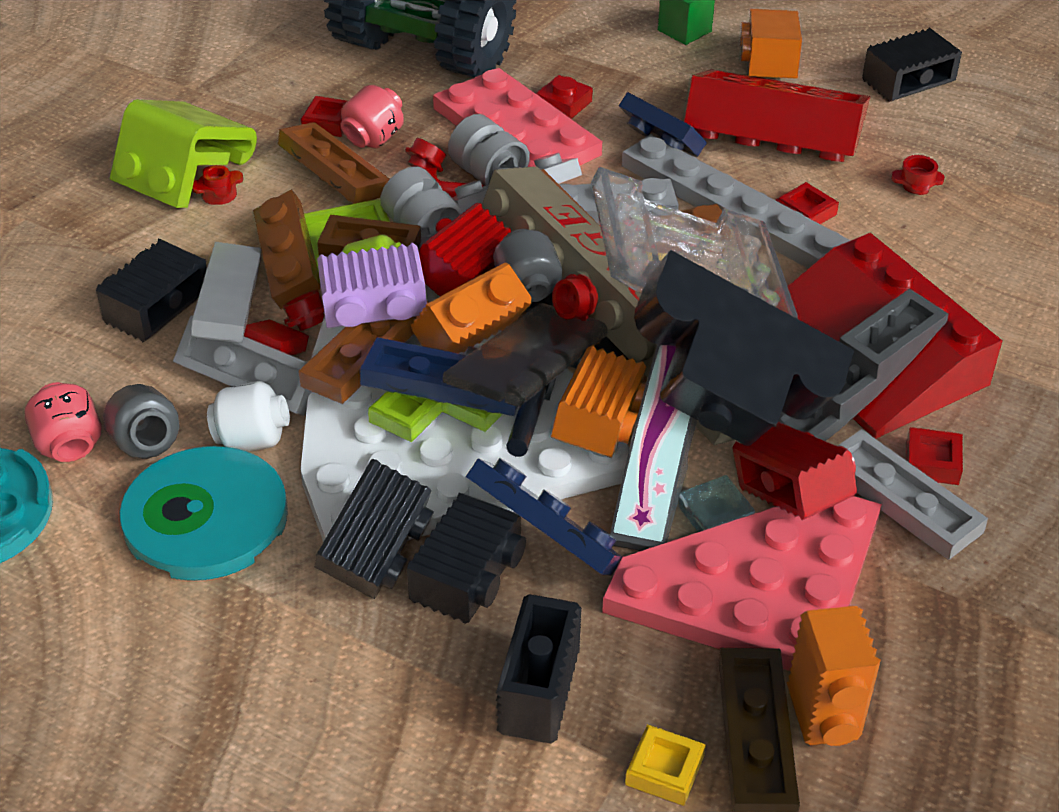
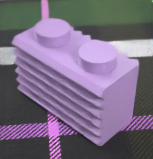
M411 243L408 247L403 244L398 248L393 245L388 249L381 247L378 251L373 248L368 252L361 249L358 253L351 250L348 255L344 252H341L338 256L331 253L328 257L321 254L317 258L327 328L354 327L359 324L394 319L406 320L420 315L419 313L426 307L425 281L418 247L414 243Z

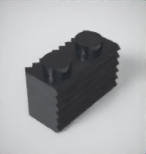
M929 27L926 31L922 29L920 33L916 31L914 34L903 35L900 39L896 37L894 41L890 39L887 43L883 41L881 44L870 45L866 51L862 79L863 82L868 83V86H872L873 90L877 89L878 94L882 93L883 98L887 97L888 102L956 81L962 52Z
M158 238L157 243H152L150 249L145 248L135 259L132 258L130 264L125 263L123 269L119 268L117 274L108 276L101 284H98L96 294L102 320L106 325L110 323L113 328L117 327L121 332L125 331L128 336L132 334L135 339L139 338L142 343L145 342L199 298L207 271L206 259Z
M371 459L318 550L314 568L373 599L376 598L383 585L393 589L408 561L407 558L400 555L409 537L417 541L420 540L434 514L433 510L426 507L432 490L428 486L421 485L416 480H411L407 475H401L397 470H392L388 465L381 464L376 459Z
M459 492L457 499L453 500L452 506L448 507L446 515H442L441 521L437 522L435 530L431 531L430 537H426L424 545L420 546L418 553H415L413 560L408 563L409 599L414 604L419 602L424 608L429 606L434 612L439 610L444 616L449 614L454 620L459 618L464 624L469 623L480 606L488 608L495 600L500 586V575L506 566L515 568L523 556L526 538L521 536V516L510 510Z
M532 594L523 597L496 691L498 694L496 698L498 702L496 706L498 709L496 714L498 716L496 730L502 735L549 744L558 740V731L563 720L565 703L568 700L570 682L573 680L577 655L580 653L582 608L577 602Z

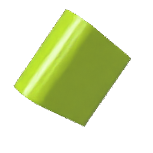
M136 99L124 111L109 180L175 208H188L197 166L228 165L229 161L238 165L246 163L254 153L257 135L253 128L187 102Z

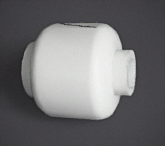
M255 381L220 390L215 397L214 403L208 406L207 421L210 434L216 444H223L224 447L252 452L274 447L281 439L282 427L289 425L290 415L286 399L283 395L276 396L270 385L262 381Z

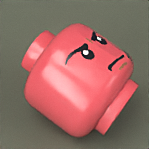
M366 85L346 102L341 109V129L354 145L360 148L365 146L379 148L404 124L403 112L401 110L402 101L389 88L383 89L376 85Z
M61 382L47 384L31 397L25 407V421L33 444L39 453L60 462L76 461L89 454L101 436L102 424L92 397L85 388L76 384Z

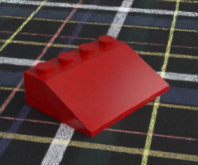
M709 69L692 75L684 122L691 125L702 138L718 139L719 133L736 136L735 143L760 147L762 140L778 143L776 150L781 152L802 154L803 148L819 150V158L844 162L845 155L853 157L856 153L871 96Z
M870 232L832 248L768 303L837 341L909 288L949 314L945 325L913 361L853 418L866 432L877 439L990 386L1003 340Z

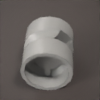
M473 114L462 120L452 132L448 143V154L452 161L466 172L472 174L476 180H480L481 184L485 186L490 183L494 170L518 166L520 168L528 167L530 162L527 146L483 114Z
M408 167L399 171L390 178L380 196L381 206L393 222L421 225L422 241L418 249L436 234L435 225L440 219L449 218L453 221L463 213L460 206L450 195L442 190L439 183L427 170L421 167Z

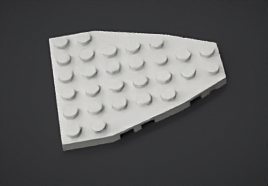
M425 284L426 301L431 302L440 297ZM324 316L312 358L346 326L327 328ZM512 324L511 327L507 326L503 331L499 330L496 335H491L488 340L484 339L480 344L476 343L474 347L529 362L531 353H536L538 344L515 324ZM414 334L405 342L422 346ZM467 350L464 353L460 352L459 354L466 355ZM560 364L550 401L544 399L528 451L521 457L511 455L506 449L518 409L515 416L502 414L486 432L442 412L411 443L369 422L368 408L386 392L385 390L362 385L343 404L312 392L307 400L301 477L303 488L323 542L371 459H376L381 464L388 465L392 470H397L401 475H407L411 480H416L421 485L428 486L432 490L426 507L433 510L434 514L422 535L426 536L431 534L432 530H435L437 522L441 521L442 515H446L448 507L452 506L453 500L457 499L459 492L514 512L465 477L478 458L495 465L499 458H502L527 476L522 485L538 497L545 489L562 500L621 484L630 448L627 444L619 442L613 457L609 458L551 438L558 404L574 375L565 366Z

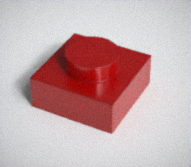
M557 75L536 94L572 119L592 102L593 87L577 82L571 77Z

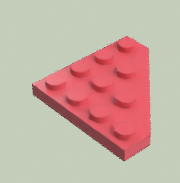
M852 496L805 520H801L799 516L795 517L793 513L788 514L786 509L781 510L777 506L622 557L603 597L602 613L717 649H781L783 669L790 671L792 667L791 661L794 659L792 653L795 652L794 646L797 644L795 638L798 637L797 630L800 629L798 623L802 621L800 615L807 610L851 605L879 519L882 504Z

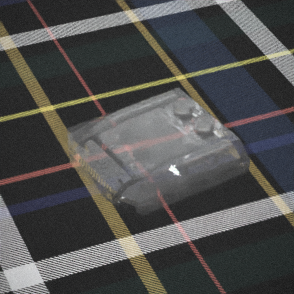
M598 167L591 184L611 277L641 294L648 275L666 254L672 250L789 315L798 318L764 221L724 208L719 219L714 223L645 200L641 189L643 186L641 180Z

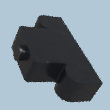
M672 250L666 254L648 275L635 308V324L644 338L657 345H670L671 343L676 345L675 353L660 391L661 400L695 418L705 428L719 431L746 446L752 445L777 424L782 412L795 419H807L838 395L844 387L854 350Z

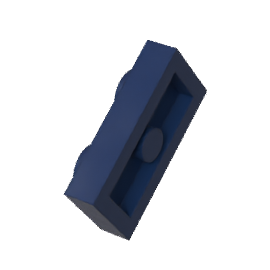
M629 92L626 93L619 104V107L630 117L627 124L646 137L653 132L659 135L660 139L664 140L668 146L681 151L684 149L697 157L707 143L691 125Z

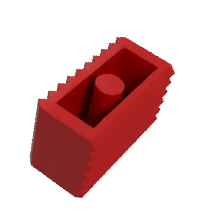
M481 203L472 205L420 247L418 252L425 284L441 297L494 268L493 252L498 243L511 232L510 227H504L503 221H497L496 215H490L489 209H483Z
M778 422L776 427H772L752 445L746 446L735 441L732 447L738 483L743 492L747 491L749 495L753 493L755 498L760 497L762 501L766 500L768 504L773 503L774 507L779 506L781 510L786 509L788 514L793 513L795 517L799 516L801 520H805L857 493L855 481L856 464L851 452L844 446H836L814 437L809 432H802Z

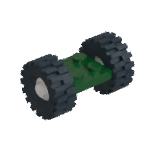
M324 0V2L328 3V8L324 10V15L326 19H330L326 26L328 31L332 32L331 36L335 39L377 50L381 48V44H386L389 41L388 35L393 36L395 33L402 32L414 34L416 40L434 43V48L439 49L436 53V59L440 61V66L443 69L474 78L488 70L496 69V65H501L504 60L502 54L504 51H508L510 45L508 42L509 35H513L514 27L511 26L512 20L516 18V10L513 9L516 0Z

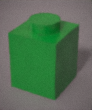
M660 0L658 31L684 45H688L712 32L715 0Z

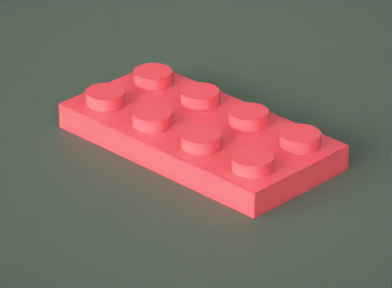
M500 68L488 70L482 75L463 83L454 84L450 88L433 95L434 109L455 126L466 117L473 114H483L501 126L504 131L525 144L530 155L528 167H535L534 160L554 153H560L561 159L578 158L579 165L602 156L603 141Z

